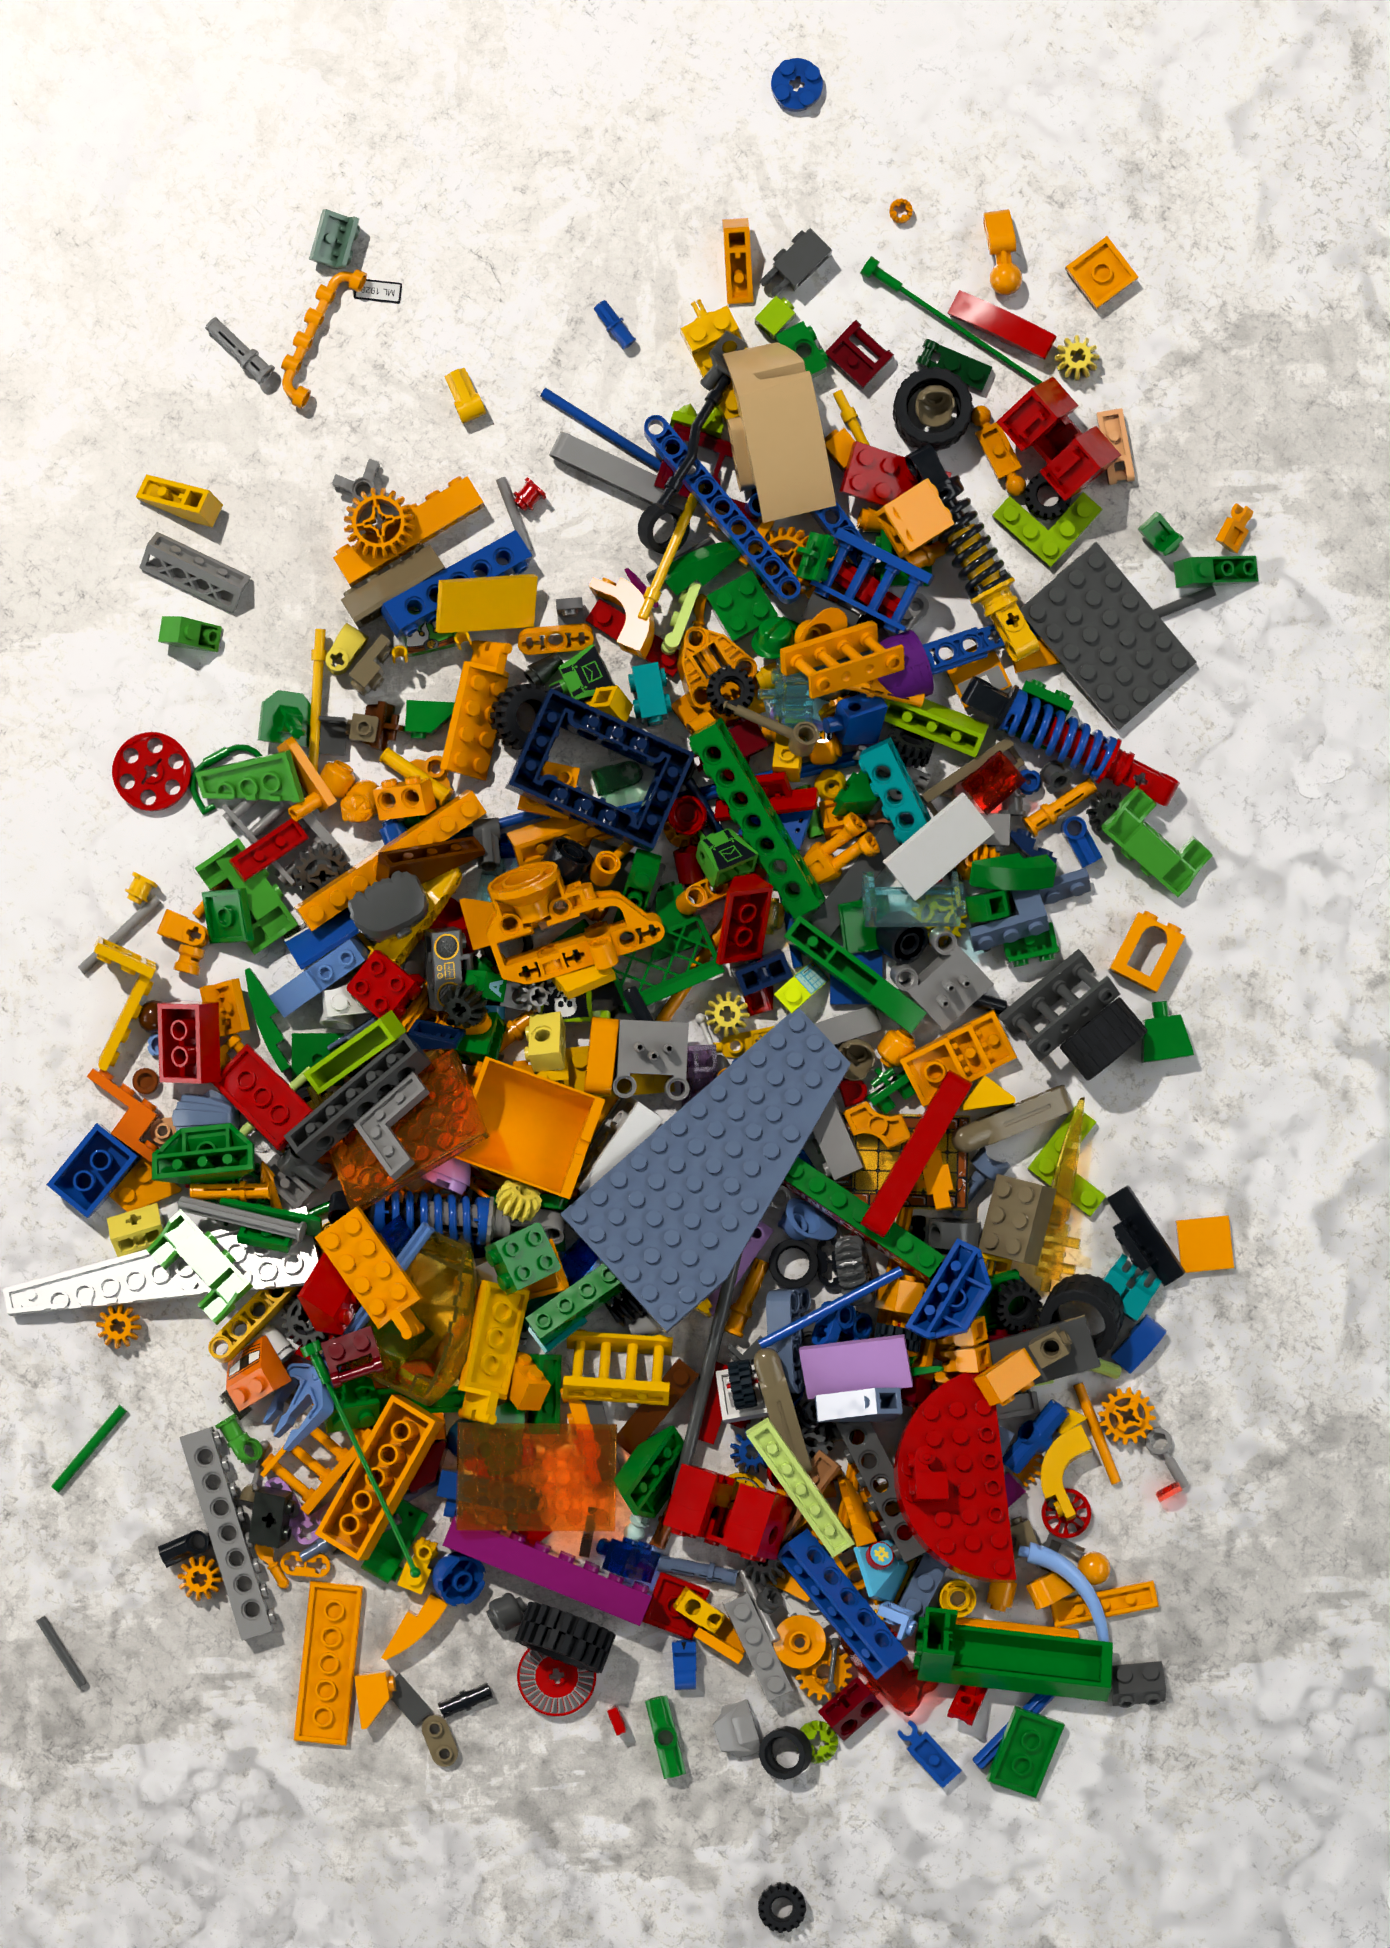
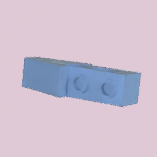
M355 935L269 997L285 1018L366 961L369 951L360 938Z

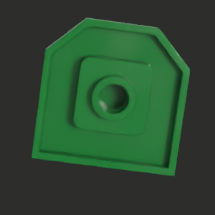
M275 690L261 703L257 741L281 744L292 736L300 747L308 748L311 704L304 694Z

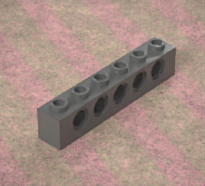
M404 1033L285 1134V1139L299 1157L309 1165L314 1164L355 1129L353 1123L412 1071L418 1075L432 1062L421 1047Z

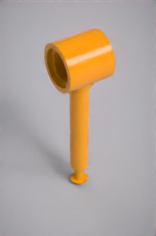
M624 842L614 852L601 851L598 853L588 871L590 880L598 886L610 885L620 869V860L635 846Z

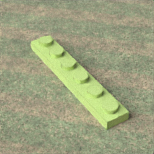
M767 1417L748 1429L746 1436L830 1555L835 1557L854 1545L853 1537L770 1419Z

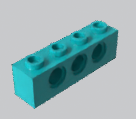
M890 737L862 750L858 762L863 773H868L872 781L870 783L871 790L875 797H880L884 805L882 806L883 814L888 821H892L895 827L893 830L897 842L902 844L929 822L931 817ZM878 767H888L891 775L882 776L878 772ZM892 789L899 790L902 793V799H893L889 791ZM910 813L914 818V822H904L901 814Z

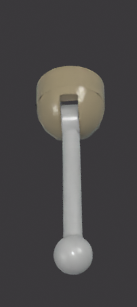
M267 1440L260 1442L263 1448L262 1456L257 1461L252 1483L243 1488L240 1500L254 1503L255 1491L259 1489L257 1482L262 1467L261 1464L263 1463L266 1450L270 1447Z

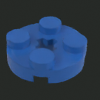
M792 58L782 61L775 69L771 78L772 94L778 101V104L789 111L800 112L806 110L819 100L822 93L823 79L820 70L806 59ZM796 78L801 79V83L804 84V88L799 87L798 91H794L793 86L789 85Z

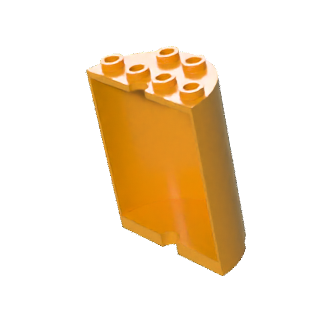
M485 1056L483 1062L477 1061L472 1075L477 1078L474 1086H468L462 1100V1103L466 1104L464 1112L459 1111L453 1128L458 1130L455 1137L450 1136L445 1149L450 1152L449 1156L570 1200L605 1099Z

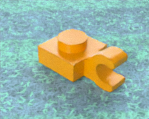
M1236 503L1231 510L1232 518H1226L1215 540L1230 552L1238 553L1249 532L1245 526L1251 519L1253 510L1248 506L1243 508Z

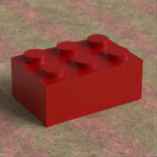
M173 1001L157 1003L159 1082L204 1084L221 1081L219 1002Z

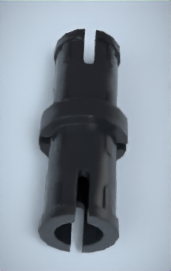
M486 1682L468 1691H459L460 1694L438 1702V1706L445 1719L465 1709L469 1711L472 1709V1706L492 1699L493 1695Z

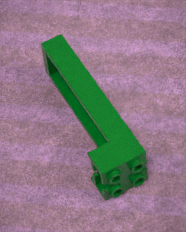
M926 1607L924 1617L919 1616L918 1629L915 1635L916 1653L914 1654L913 1669L918 1670L917 1680L1108 1702L1111 1691L1113 1642L957 1625L958 1610Z

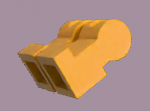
M976 1316L967 1333L938 1338L939 1344L951 1345L955 1343V1346L940 1350L941 1357H948L950 1361L942 1363L944 1372L979 1373L986 1370V1367L992 1366L989 1343H980L988 1339L985 1316Z

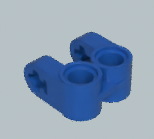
M826 1301V1302H824V1303L821 1305V1307L824 1306V1305H826V1304H828V1303H830L831 1301ZM849 1304L816 1322L812 1333V1342L814 1345L836 1343L839 1335L841 1336L840 1342L868 1339L873 1327L871 1316L867 1313L856 1311L854 1306Z

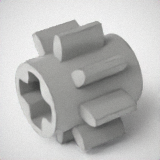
M541 981L536 984H526L527 986L518 987L520 993L516 1001H521L524 1004V1011H529L532 1008L534 1012H540V1006L549 1005L547 999L551 992L543 988L544 982Z

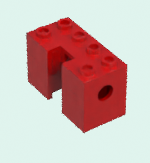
M1051 377L1031 388L996 423L1021 451L1031 446L1034 447L1048 464L1039 472L1061 498L1066 501L1086 489L1121 454L1097 426L1084 433L1076 427L1068 416L1078 407V404L1054 377Z
M682 1463L663 1525L671 1527L670 1532L679 1536H687L696 1539V1536L705 1538V1543L717 1547L721 1543V1545L728 1547V1551L740 1554V1557L763 1563L766 1562V1559L776 1560L794 1502L792 1499L761 1487L755 1488L740 1483L731 1510L728 1509L737 1479L702 1467Z

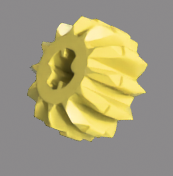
M1075 335L1074 343L1069 338H1065V346L1058 345L1057 351L1061 354L1054 357L1055 361L1062 362L1057 366V370L1062 371L1066 368L1067 371L1064 377L1068 378L1072 372L1074 373L1075 381L1079 380L1080 372L1085 378H1088L1090 376L1089 370L1095 371L1097 368L1093 362L1099 360V355L1091 354L1097 349V346L1087 347L1089 343V338L1087 337L1083 343H1079V335ZM1077 353L1081 354V360H1078L1077 363L1072 361L1073 356Z
M731 992L726 993V1001H723L721 995L717 994L718 1005L713 1001L708 1002V1005L714 1008L715 1011H705L706 1016H714V1019L709 1020L707 1025L718 1024L714 1029L715 1034L723 1027L724 1037H728V1028H732L735 1035L739 1034L735 1025L738 1024L740 1027L746 1028L747 1025L740 1018L747 1019L750 1017L749 1013H740L741 1010L748 1007L747 1003L738 1006L737 1003L741 999L739 995L735 997L733 1002L730 1001ZM726 1007H729L730 1011L735 1013L734 1019L730 1017L731 1021L729 1022L724 1021V1017L720 1016V1011L724 1012Z
M513 1179V1181L506 1180L496 1195L495 1202L497 1203V1209L503 1211V1216L511 1217L512 1221L518 1219L523 1223L525 1220L531 1221L541 1207L542 1199L540 1198L541 1193L534 1190L533 1186Z

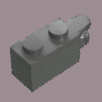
M811 228L806 232L801 230L792 239L794 244L787 251L783 248L773 258L775 261L773 268L759 282L762 286L768 285L777 274L783 279L773 289L771 293L773 297L779 296L788 286L795 291L832 255V249Z

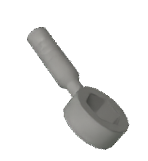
M1162 1428L1150 1430L1145 1438L1146 1448L1154 1454L1163 1455L1165 1464L1180 1489L1188 1486L1189 1483L1179 1465L1168 1452L1172 1445L1171 1435ZM1155 1433H1161L1165 1436L1167 1443L1162 1449L1152 1447L1150 1439Z

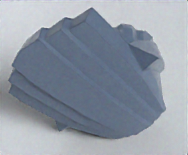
M209 1090L203 1095L186 1093L182 1095L181 1100L177 1102L176 1109L173 1110L172 1122L173 1126L176 1127V1132L180 1128L231 1123L239 1130L240 1111L224 1095L216 1091Z

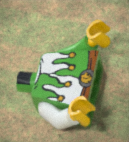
M416 607L415 610L408 611L410 614L417 615L420 613V611ZM436 621L431 624L425 622L418 626L419 629L410 636L402 635L396 638L394 635L392 660L395 664L396 658L401 656L404 657L405 663H407L408 656L410 658L456 646L459 650H462L460 646L462 642L468 641L470 646L473 643L468 632L438 633L435 631Z

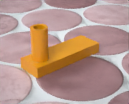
M291 736L277 747L279 752L290 750L299 782L308 794L304 801L297 802L288 808L289 815L294 821H299L316 809L322 813L337 802L296 739Z

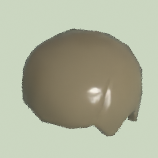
M929 385L919 392L915 401L917 417L922 424L928 427H941L951 421L952 412L955 408V398L948 388L941 385Z
M855 1038L843 1042L838 1048L851 1063L844 1079L849 1081L863 1080L868 1072L874 1068L876 1061L875 1051L868 1042Z

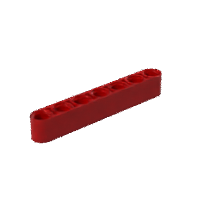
M951 1070L947 1072L860 1223L862 1226L884 1238L970 1090L971 1082Z

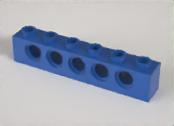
M514 530L382 604L380 613L396 638L402 635L410 636L423 623L431 624L436 621L437 602L432 601L429 596L433 594L438 595L439 580L478 578L474 574L475 570H482L485 572L486 577L509 576L513 573L519 575L529 568L533 555L518 532ZM504 558L507 560L508 564L500 565L497 563L496 559ZM416 607L420 613L417 615L410 614L407 608Z
M808 1528L789 1541L778 1552L777 1558L876 1680L909 1654Z

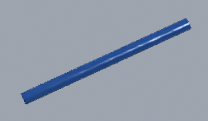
M546 387L544 388L540 397L659 471L662 462L660 459Z
M900 1266L759 1339L758 1342L761 1348H767L904 1276Z

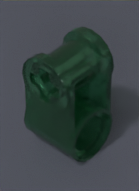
M625 761L591 771L598 797L639 783L643 776L641 766L635 761ZM628 766H631L633 770H638V773L634 774L635 779L630 780L628 776L624 777Z

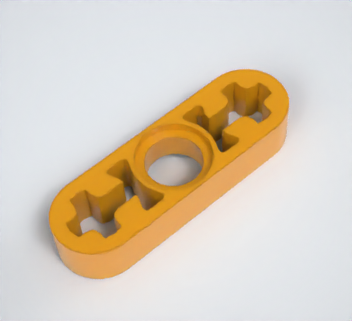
M584 623L526 628L518 635V648L526 655L584 650L593 644V630ZM580 632H584L586 636L585 641H579L578 636ZM567 633H570L571 643H567ZM552 634H560L563 637V641L560 644L554 645L548 641V638ZM540 635H544V645H541ZM527 637H532V646H527Z

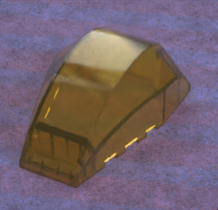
M437 1231L432 1233L405 1271L423 1297L410 1309L419 1322L424 1325V1332L410 1339H404L393 1321L378 1329L372 1319H370L365 1326L373 1327L386 1369L382 1373L374 1372L365 1376L426 1406H431L448 1392L458 1379L467 1361L477 1291L476 1263L472 1248ZM372 1355L348 1363L346 1366L353 1369L373 1362Z

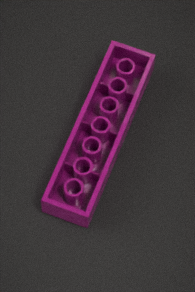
M463 1510L461 1514L456 1513L442 1546L638 1626L641 1625L652 1598V1592L648 1591V1585L638 1581L630 1584L624 1581L625 1576L611 1570L608 1575L599 1571V1565L589 1561L581 1564L574 1561L576 1556L561 1550L559 1555L550 1551L551 1546L546 1543L536 1541L535 1545L525 1541L527 1536L513 1530L511 1534L501 1531V1525L491 1521H487L486 1524L476 1521L478 1516Z

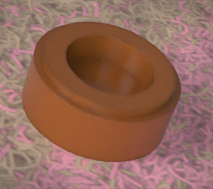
M149 1068L139 1069L132 1079L133 1087L141 1094L155 1092L160 1083L158 1074Z

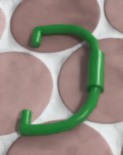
M235 744L227 748L224 746L203 758V762L194 769L190 778V791L193 800L203 815L216 809L214 803L206 807L204 806L196 789L197 778L195 773L206 767H211L235 751H247L255 757L263 756L257 749L249 745Z

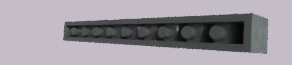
M816 1322L801 1329L802 1342L806 1337H812ZM834 1422L835 1425L831 1427L838 1441L843 1439L847 1447L843 1451L850 1465L855 1463L859 1473L855 1474V1477L862 1489L867 1487L871 1497L867 1498V1501L873 1513L879 1511L883 1521L879 1522V1525L885 1537L891 1535L895 1543L891 1548L897 1561L903 1559L906 1564L926 1554L927 1551L923 1549L913 1535L906 1541L898 1538V1529L902 1526L908 1527L901 1512L894 1517L887 1515L885 1512V1507L888 1503L895 1502L898 1504L894 1487V1468L871 1422ZM854 1431L862 1432L865 1436L863 1443L859 1445L852 1444L849 1440L851 1433ZM865 1455H873L876 1458L877 1463L873 1468L867 1469L862 1466L861 1460ZM879 1478L885 1479L889 1484L888 1489L882 1493L875 1491L873 1488L874 1482Z

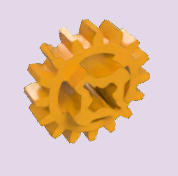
M1127 1387L1125 1393H1122L1120 1388H1116V1396L1108 1393V1403L1103 1401L1100 1403L1105 1409L1098 1412V1415L1104 1417V1420L1099 1422V1426H1107L1104 1434L1107 1436L1113 1433L1112 1441L1114 1442L1121 1437L1124 1445H1127L1129 1438L1136 1444L1137 1436L1140 1435L1144 1439L1147 1437L1144 1432L1145 1429L1153 1430L1149 1420H1156L1155 1416L1150 1415V1411L1155 1409L1153 1405L1147 1406L1146 1403L1150 1398L1146 1396L1141 1399L1140 1390L1132 1394L1131 1387ZM1130 1398L1124 1405L1117 1406L1114 1404L1120 1399ZM1138 1404L1143 1408L1144 1419L1139 1417L1137 1411ZM1128 1409H1131L1130 1414L1133 1418L1137 1419V1422L1126 1420L1123 1423V1417L1116 1410L1127 1412ZM1109 1413L1115 1415L1117 1422L1115 1428L1111 1425ZM1134 1425L1139 1427L1138 1430L1132 1433H1124L1128 1427Z

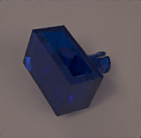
M626 1536L622 1540L612 1538L611 1541L601 1538L596 1546V1552L605 1556L602 1569L622 1577L651 1583L661 1553L652 1550V1544L642 1540L637 1541Z

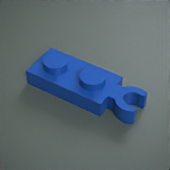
M908 1720L907 1723L912 1727V1732L906 1735L899 1729L897 1731L899 1737L911 1742L906 1749L932 1778L944 1788L962 1769L926 1730L919 1735L916 1724Z

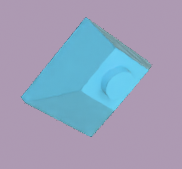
M893 1540L881 1541L887 1543L890 1547L895 1544ZM873 1543L854 1547L853 1549L869 1598L882 1602H893L909 1568L908 1563L905 1564L903 1559L897 1561L894 1555L893 1562L887 1568L877 1570L872 1568L866 1560V1551Z

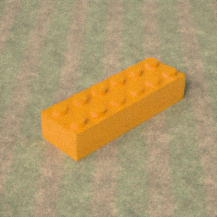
M391 1395L361 1449L392 1516L445 1423L444 1420L402 1395ZM357 1456L315 1534L357 1561H363L370 1558L389 1521L360 1458Z

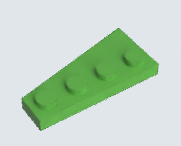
M290 750L213 767L195 773L202 798H240L255 801L262 799L278 802L282 800L302 802L305 800Z

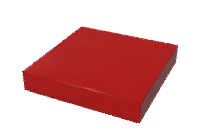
M660 1571L642 1622L692 1640L698 1624L676 1611L673 1605L685 1586L704 1600H707L710 1589Z

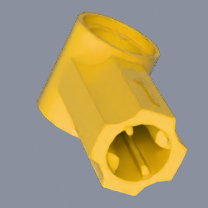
M465 368L454 370L444 376L455 400V408L463 424L487 414L478 392H475Z

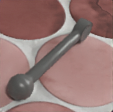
M832 1638L830 1641L832 1652L828 1683L824 1686V1690L827 1693H832L836 1689L833 1680L837 1648L840 1646L838 1638Z

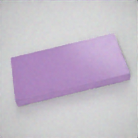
M905 1334L799 1348L808 1399H815L816 1395L870 1388L913 1387Z

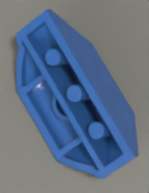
M959 1238L956 1239L905 1325L906 1329L928 1340L967 1333L992 1290L981 1249Z

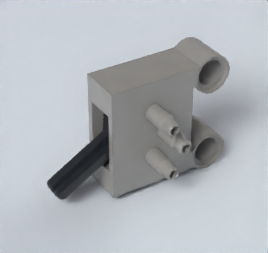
M935 927L930 932L929 943L940 955L919 975L909 964L897 963L891 968L890 978L899 989L907 991L943 1031L970 1006L985 1011L994 1009L995 1013L999 1015L1007 1008L1006 1000L984 994L994 983L958 946L955 935L946 927ZM947 935V943L943 946H938L939 938ZM908 971L910 973L909 978L906 981L900 982L899 976L901 973Z
M632 986L623 991V996L636 1020L619 1019L616 1076L612 1081V1091L621 1098L631 1097L636 1092L637 1085L634 1078L630 1076V1073L672 1075L664 1084L665 1094L670 1099L677 1101L686 1098L690 1090L689 1084L686 1081L689 1023L654 1021L637 987ZM623 1078L628 1079L631 1083V1088L627 1093H620L617 1089L618 1081ZM674 1081L682 1082L684 1087L683 1092L678 1096H674L670 1092V1085Z

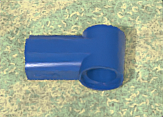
M1079 816L1066 818L1062 822L1060 830L1067 839L1080 866L1084 868L1101 859L1102 855L1087 829L1086 822ZM1070 821H1076L1080 825V831L1076 836L1069 834L1067 830V825Z

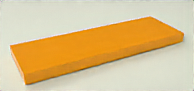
M310 1581L294 1731L295 1741L347 1745L363 1586Z

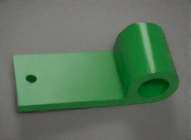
M402 1499L393 1515L399 1514L402 1518V1523L397 1525V1528L407 1549H409L429 1514ZM392 1529L382 1534L370 1558L365 1560L361 1566V1569L387 1584L390 1580L396 1582L403 1570L399 1565L405 1556Z

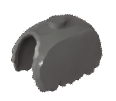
M396 871L392 874L391 878H382L381 881L374 882L372 886H367L364 893L357 892L348 901V908L351 913L350 918L354 921L359 932L371 941L381 943L386 939L397 936L399 940L411 934V928L426 917L429 910V900L425 889L416 875H411L407 871L403 873Z

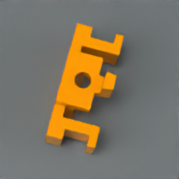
M940 1149L934 1150L927 1163V1168L923 1170L924 1179L916 1182L918 1189L926 1188L927 1195H933L937 1211L953 1208L949 1191L954 1190L949 1164L943 1165Z

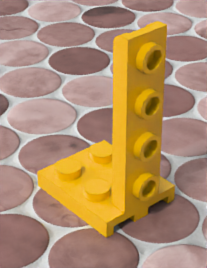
M98 936L93 951L97 954L96 958L108 964H111L112 961L121 964L120 969L129 974L135 975L136 972L140 973L99 1057V1068L107 1071L109 1066L114 1067L120 1053L116 1050L120 1042L125 1044L129 1037L131 1029L127 1027L131 1019L136 1020L143 1006L139 1002L142 996H148L154 982L150 981V979H152L156 971V962Z

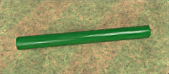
M119 1404L51 1485L54 1490L60 1492L126 1414L127 1410Z

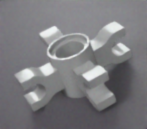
M369 458L363 477L352 481L335 474L332 485L335 488L352 493L353 497L361 502L363 498L357 495V489L361 485L375 488L373 482L380 464L378 461ZM375 489L376 494L380 495V490ZM353 503L351 507L356 508L357 506ZM380 503V504H383V505H385V506H388V507L392 508V506H390V505H388V504Z

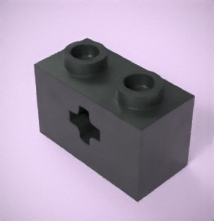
M262 1486L255 1491L248 1543L279 1549L290 1540L292 1527L289 1526L290 1516L293 1515L295 1510L292 1491Z

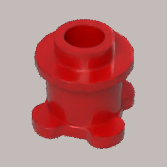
M526 477L525 485L518 493L516 491L513 493L516 497L514 503L523 511L527 509L533 511V506L540 498L544 500L546 493L530 478Z

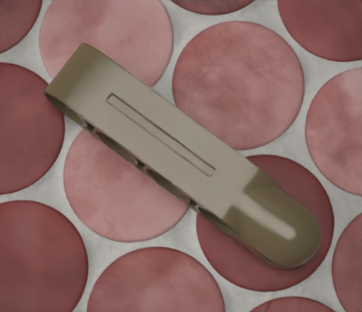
M1065 1085L1053 1087L957 1127L952 1133V1145L958 1152H972L1073 1111L1074 1109Z
M762 1348L756 1352L753 1360L769 1419L806 1472L812 1471L813 1469L780 1357L774 1349Z

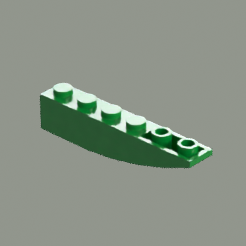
M800 915L785 933L784 939L787 943L910 1034L913 1033L927 1014V1012Z

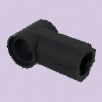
M196 1529L158 1546L159 1555L166 1568L209 1550L212 1542L208 1530ZM196 1534L204 1537L205 1545L203 1548H197L194 1545L193 1538Z

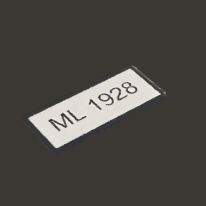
M366 279L360 292L354 291V298L400 303L402 283Z

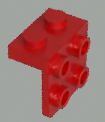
M375 950L349 982L347 991L376 1017L380 1018L392 1010L396 1017L400 1019L407 1011L405 1006L408 1002L415 1000L423 990L421 986L426 980L419 974L408 975L381 950Z

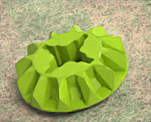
M818 1720L810 1721L800 1728V1731L804 1732L809 1740L815 1739V1735L819 1731L821 1740L828 1743L820 1745L817 1753H815L814 1746L811 1744L812 1763L826 1762L834 1756L838 1747V1737L828 1723Z

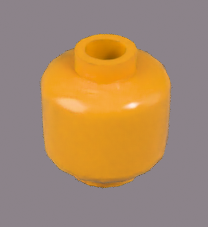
M339 760L326 763L320 773L324 783L333 796L338 799H343L355 782V776L352 773L353 769Z
M901 1028L889 1030L877 1046V1051L881 1056L880 1061L889 1068L894 1066L903 1067L899 1059L916 1050L915 1038Z

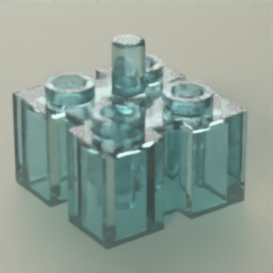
M780 658L776 659V668L771 670V682L775 684L774 689H758V699H770V707L773 708L774 719L778 720L781 724L794 729L802 721L813 723L814 699L809 697L808 677L802 672L785 676L781 672Z

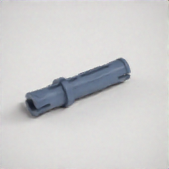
M660 1554L657 1571L705 1580L709 1584L715 1582L735 1587L738 1570L715 1566V1563H698Z

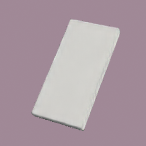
M962 792L882 862L910 897L916 901L995 832Z

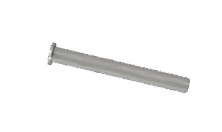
M181 1196L178 1201V1210L181 1209L183 1212L294 1238L299 1243L303 1241L306 1234L307 1224L303 1221L301 1223L291 1222L187 1196Z

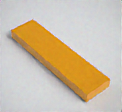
M1153 1580L1096 1591L1105 1618L1159 1607ZM1080 1595L1062 1598L1050 1605L1055 1628L1093 1620L1086 1603Z

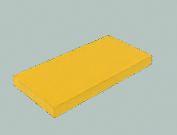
M535 574L439 580L435 631L438 633L534 627L538 576Z

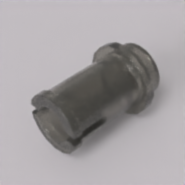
M227 1390L219 1396L222 1399L221 1403H226L239 1420L252 1410L249 1406L239 1412Z

